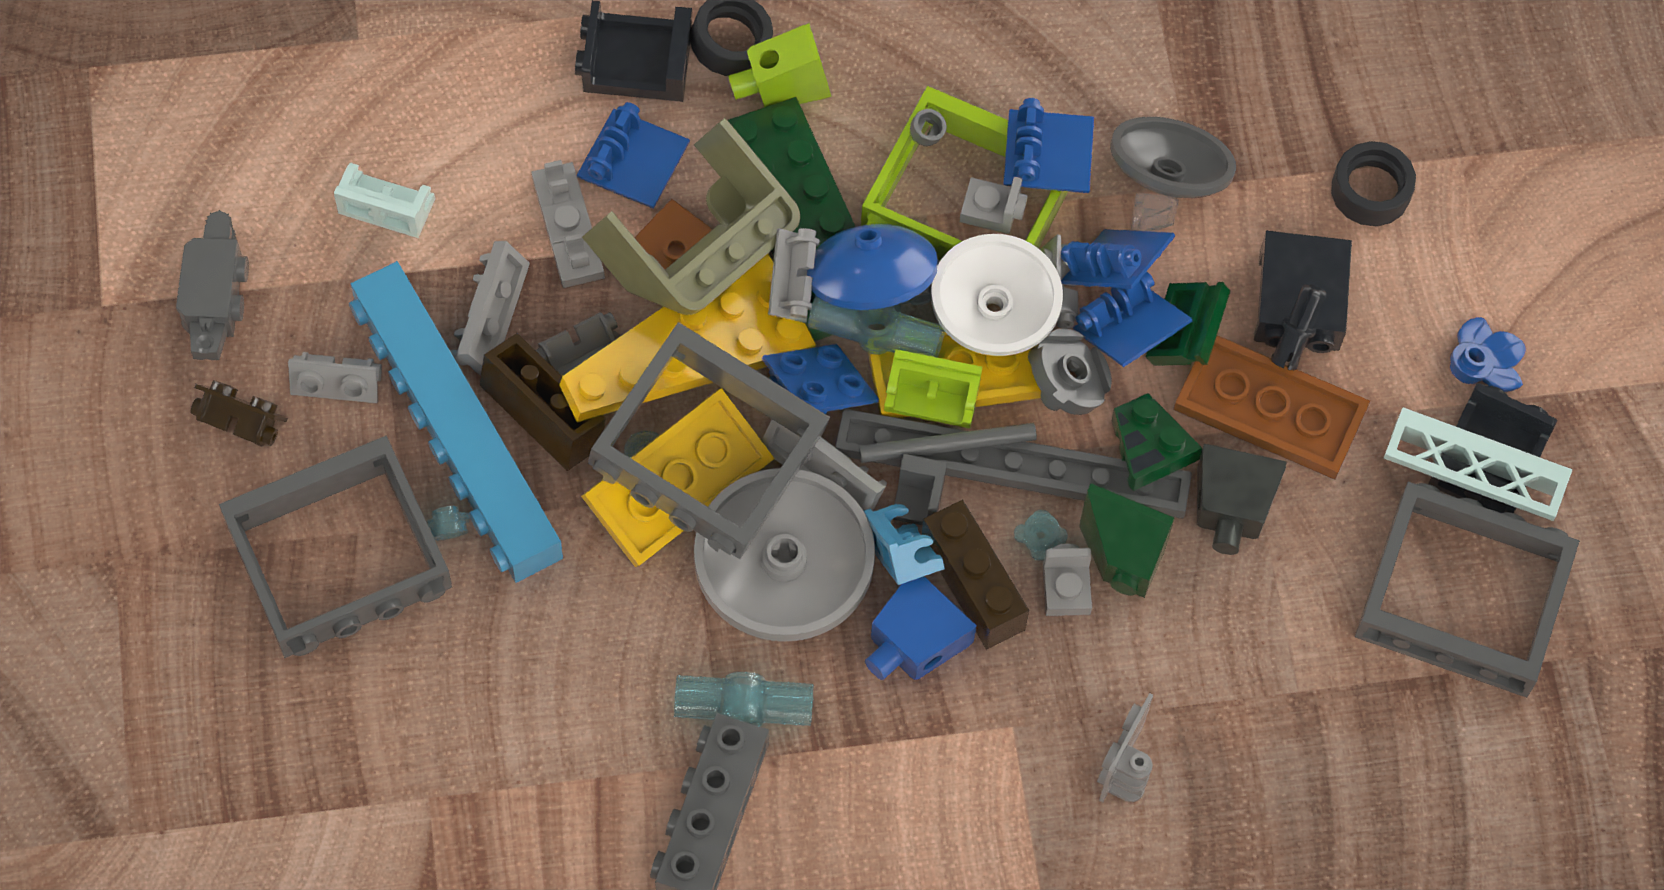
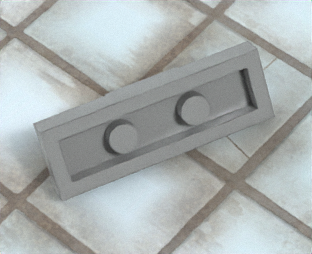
M558 160L544 164L545 169L532 171L533 184L562 287L567 288L604 279V269L600 258L582 238L592 227L573 162L562 164V161Z
M494 241L491 253L480 256L479 261L486 268L483 275L478 274L473 277L478 287L468 313L469 319L465 328H460L454 333V336L461 341L458 350H450L457 364L469 365L480 376L484 354L505 341L530 265L507 241Z
M771 420L762 442L775 460L783 465L801 437L776 421ZM820 437L800 470L813 472L830 479L846 490L857 501L863 511L870 508L874 511L887 482L883 479L879 482L867 474L869 468L866 466L858 467L851 462L850 458Z

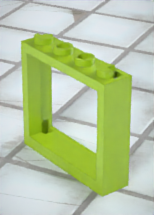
M927 86L862 205L861 226L888 224L910 229L923 236L935 247L937 258L941 261L949 250L962 241L885 208L919 145L913 141L910 135V124L919 111L933 109L944 117L947 133L1006 157L1008 120ZM925 121L921 132L925 134L929 125L932 126V124ZM1051 190L1025 241L1039 249L1068 191Z

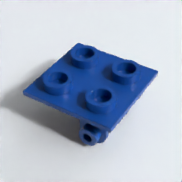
M1035 98L1025 99L1023 105L1018 110L1009 109L1003 185L1012 186L1015 176L1023 178L1021 187L1089 193L1094 117L1044 112V108L1040 106V101Z
M626 102L624 106H619L617 109L612 110L577 173V178L654 209L690 143V139L641 120L638 115L640 109L635 104Z
M1104 229L1090 245L1089 243L1072 241L1061 250V258L1064 262H1067L1070 269L1061 282L1062 284L1083 285L1085 287L1100 286L1133 289L1174 239L1175 234L1170 232Z
M1146 272L1133 289L1112 287L1111 295L1104 292L1087 306L1081 307L1080 314L1075 317L1077 325L1073 327V330L1085 336L1084 339L1122 367H1125L1191 323L1192 318L1152 291L1150 288L1155 285L1152 276Z
M838 344L764 355L762 357V360L770 369V380L824 414H827V411L879 402L877 395Z

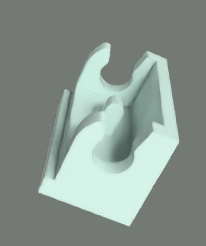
M349 163L339 185L334 191L338 214L419 238L435 201V194L430 192L431 187L422 185L419 191L364 175L362 171L358 170L359 165Z

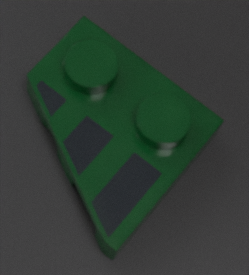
M1149 393L1114 408L1111 421L1115 436L1120 440L1119 451L1122 461H1126L1128 467V485L1132 491L1200 460L1202 447Z

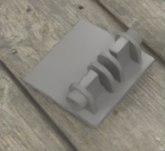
M1149 693L1142 707L1134 703L1123 724L1122 729L1124 730L1118 743L1113 742L1101 766L1103 769L1097 780L1098 783L1104 785L1099 799L1101 802H1104L1108 792L1127 802L1138 801L1144 794L1153 764L1147 754L1134 748L1133 745L1144 727L1153 699V694Z

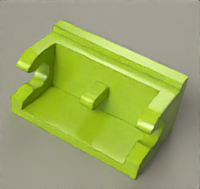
M896 349L886 391L884 411L970 429L980 387L982 367Z

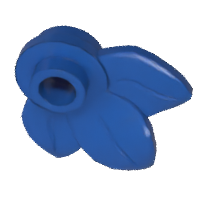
M1475 317L1464 323L1457 333L1459 345L1455 347L1450 356L1452 374L1463 383L1475 384L1483 381L1488 386L1500 388L1504 392L1514 391L1522 387L1523 382L1513 367L1525 355L1526 346L1524 342L1512 333L1500 331L1493 334L1489 324L1482 317Z

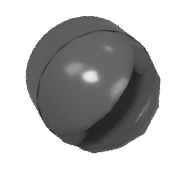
M933 109L921 110L910 124V135L913 141L924 147L934 145L945 134L947 128L946 121L939 112ZM925 121L932 124L927 135L921 132Z

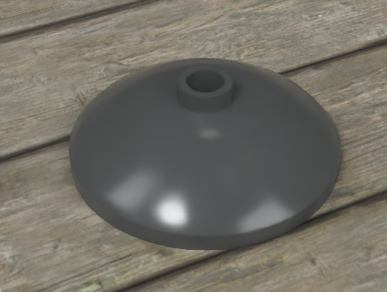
M1138 117L1127 120L1114 130L1110 142L1112 156L1127 176L1148 190L1168 197L1202 198L1211 196L1226 189L1233 181L1236 171L1235 158L1225 144L1207 131L1175 119Z

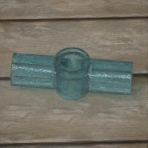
M818 296L814 299L808 320L809 328L856 341L864 351L870 354H882L887 351L895 353V350L898 349L938 358L945 331L939 324L896 312L893 306L872 310L847 309L829 304ZM875 323L886 326L882 330L868 328V326Z
M750 672L730 673L725 678L677 675L674 717L714 720L716 713L757 726H762L763 723L811 726L814 684L766 681L763 676Z

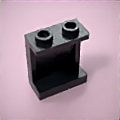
M592 0L590 15L583 14L581 20L580 38L586 40L585 50H577L575 61V75L582 76L583 92L683 102L691 47L689 36L693 25L692 8L675 6L674 20L603 13L601 11V1Z
M1266 230L1259 256L1261 279L1258 320L1254 331V341L1276 348L1284 330L1282 321L1285 317L1290 316L1301 287L1304 284H1314L1325 290L1326 298L1313 326L1316 329L1315 336L1308 338L1305 348L1316 353L1340 350L1347 329L1352 240Z
M1477 383L1456 427L1540 457L1556 426L1557 419L1550 416L1539 406L1526 405L1508 397L1506 392L1500 388ZM1442 453L1441 455L1446 468L1458 472L1470 467V465ZM1483 471L1488 483L1500 488L1513 482ZM1474 473L1468 475L1469 477L1477 479ZM1431 477L1428 483L1452 497L1476 500L1484 508L1499 513H1514L1516 507L1435 477ZM1517 489L1510 491L1520 495Z

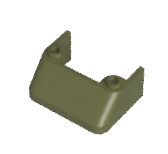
M726 118L721 120L694 144L721 177L708 189L706 195L708 209L720 224L667 269H664L652 255L643 249L612 211L582 236L584 241L628 292L684 315H693L701 311L775 247L777 229L780 228L793 232L800 222V211L795 201Z

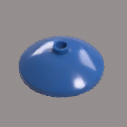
M871 224L844 230L822 243L815 251L814 269L807 270V276L813 277L812 291L814 294L829 304L855 310L881 309L906 302L922 293L933 282L937 274L938 261L932 244L916 232L895 225Z

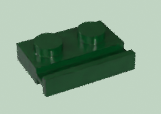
M1207 282L1169 283L1164 299L1191 317L1192 322L1147 351L1146 358L1153 366L1191 365V362L1198 361L1201 365H1208L1231 292L1225 283L1217 282L1216 285L1209 286Z

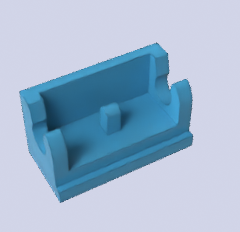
M894 504L876 511H872L871 508L864 510L873 533L875 555L898 585L945 569L942 557L936 555L930 547L933 544L930 536L921 535L915 524L902 525L897 529L892 526L891 520L894 517L903 516L909 512L905 505Z

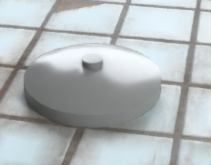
M781 468L763 470L740 478L721 491L708 507L742 528ZM799 469L741 559L732 554L729 555L721 549L716 552L709 546L708 539L699 533H696L695 571L706 600L727 623L748 635L761 639L783 642L798 641L821 635L833 629L855 611L863 600L872 579L875 546L872 529L864 511L857 501L841 486L826 477Z

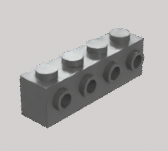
M716 713L712 727L703 726L696 747V752L702 753L697 768H688L681 788V793L686 795L681 810L673 809L667 824L665 835L671 837L666 853L658 851L652 865L650 878L656 879V890L718 889L769 746V729Z

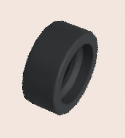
M706 0L697 12L689 36L691 49L698 61L710 71L724 76L751 69L747 51H731L722 48L713 41L708 33V25L717 18H731L740 21L750 29L755 37L754 45L773 37L771 18L766 10L755 0Z
M1364 142L1354 145L1342 155L1332 178L1331 194L1336 207L1346 218L1360 225L1376 227L1390 224L1402 216L1408 207L1415 190L1416 173L1412 162L1400 149L1383 142ZM1365 166L1378 167L1388 172L1396 180L1398 192L1390 200L1381 202L1367 200L1359 196L1350 187L1349 176L1351 172L1356 168Z

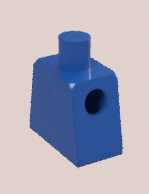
M923 576L900 585L874 619L871 628V639L878 648L865 659V664L880 680H884L898 666L912 679H920L968 648L974 642L977 625L926 577Z

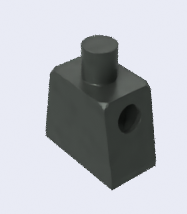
M1209 444L1203 445L1197 467V525L1201 528L1215 531L1212 548L1215 551L1227 555L1237 554L1241 537L1259 538L1281 483L1287 461Z

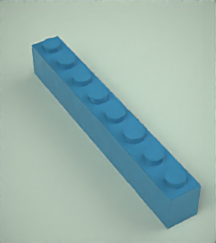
M398 261L350 283L354 300L349 302V307L354 318L360 326L367 324L373 335L369 336L368 339L373 351L379 360L387 358L392 367V370L388 371L391 382L399 395L406 392L412 404L408 406V409L418 429L426 427L433 439L429 440L428 444L439 465L446 462L453 473V475L448 477L450 484L458 499L461 501L467 498L472 506L473 511L469 512V516L480 536L488 534L494 547L490 548V553L500 572L508 570L515 583L562 560L561 540Z

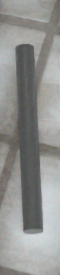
M1034 423L860 445L859 456L861 463L903 458V454L920 456L1034 441L1037 439L1036 427Z

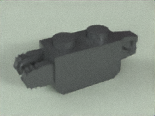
M221 210L213 213L210 212V215L207 216L203 238L191 239L184 245L176 309L180 314L182 327L190 334L191 353L193 359L220 360L226 337H234L235 322L242 321L244 315V297L239 295L240 282H247L249 261L247 256H242L238 240H235L236 233L233 230L232 219L229 213L226 214Z

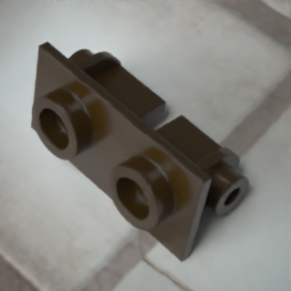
M213 380L211 387L195 384L194 388L204 392L202 399L197 397L194 400L190 410L191 414L196 415L197 421L223 431H228L232 418H238L233 435L253 442L258 446L262 447L264 444L272 446L278 435V430L273 428L275 421L287 422L288 420L287 417L275 413L278 405L255 396L252 397L250 403L235 397L238 389L215 380Z

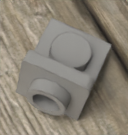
M1014 176L1012 186L1009 187L971 177L959 222L1010 234L1013 220H1022L1028 195L1021 194L1023 178Z
M1060 544L1053 549L1046 550L1043 561L1046 616L1091 614L1090 548H1079L1075 544Z

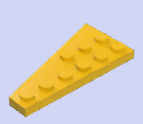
M769 253L698 313L684 315L662 307L562 376L559 386L576 421L579 422L617 411L678 322L754 370L768 367L762 360L764 355L814 348L816 344L805 323L768 314L773 261ZM673 357L642 403L713 382Z

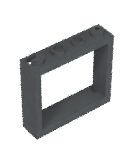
M678 322L591 448L588 464L593 466L594 470L604 475V481L611 484L618 482L631 490V496L640 504L649 508L656 506L669 514L670 521L678 528L686 532L694 530L707 538L709 546L716 552L721 549L727 554H732L741 559L824 433L830 417ZM673 357L801 437L742 528L612 447Z
M387 436L219 504L226 526L284 658L291 655L303 656L309 654L324 641L334 637H349L357 633L362 625L377 619H392L398 616L405 607L419 601L424 603L434 601L443 596L446 590L452 588L448 567ZM385 474L429 570L287 629L245 531Z
M1408 481L1400 498L1355 638L1527 698L1538 680L1580 540L1569 537L1566 532L1557 528H1542L1528 523L1517 514L1499 513L1484 508L1476 500L1470 498L1458 499L1443 494L1439 489L1430 484H1414ZM1412 512L1556 561L1527 660L1380 610Z

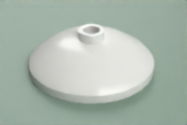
M1005 234L979 235L954 246L939 262L937 274L931 286L933 311L943 330L963 347L977 353L992 356L1021 353L1039 344L1054 328L1059 318L1063 301L1061 280L1050 259L1031 243ZM989 304H996L1001 310L992 312L987 306Z

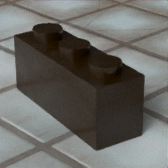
M516 333L484 354L480 386L566 471H569L590 456L591 448L604 431L606 418L603 415L577 422L559 386L562 376Z
M962 499L924 518L922 535L930 536L933 540V544L930 547L936 555L942 557L945 568L940 573L965 615L977 625L976 633L985 649L987 650L1025 631L1030 610L964 500Z

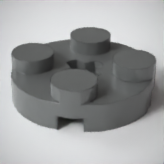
M1071 329L1052 331L1044 340L1029 351L1028 360L1032 366L1035 381L1041 390V400L1047 408L1053 411L1062 409L1074 415H1084L1096 409L1106 400L1104 396L1111 389L1112 378L1108 363L1101 351L1096 346L1089 349L1086 344L1080 341L1085 336ZM1069 371L1075 372L1076 378L1073 377Z

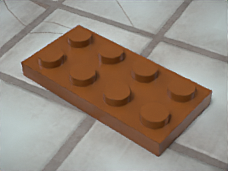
M1217 335L1208 365H1201L1199 361L1194 362L1173 410L1336 480L1368 409L1370 400L1300 370H1288V365L1286 364L1284 368L1275 365L1271 358Z

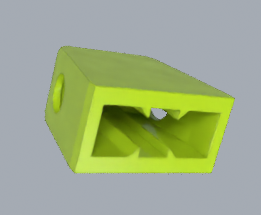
M809 23L751 46L747 53L752 68L728 76L736 100L760 93L764 107L797 97L800 104L832 97Z

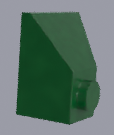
M1090 483L1079 528L1088 548L1091 549L1092 557L1103 581L1110 583L1111 587L1121 594L1128 596L1136 594L1145 598L1165 553L1175 518Z

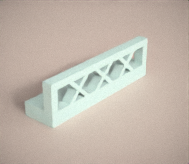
M1404 407L1397 419L1384 455L1386 460L1554 521L1573 470ZM1400 440L1428 451L1412 456L1397 450ZM1442 453L1470 465V467L1458 472L1446 468L1440 455ZM1432 457L1434 463L1426 461V459ZM1483 471L1513 482L1500 488L1488 483ZM1474 473L1477 479L1469 477L1468 475ZM1525 486L1551 495L1552 499L1549 506L1532 500ZM1517 489L1520 495L1510 491Z

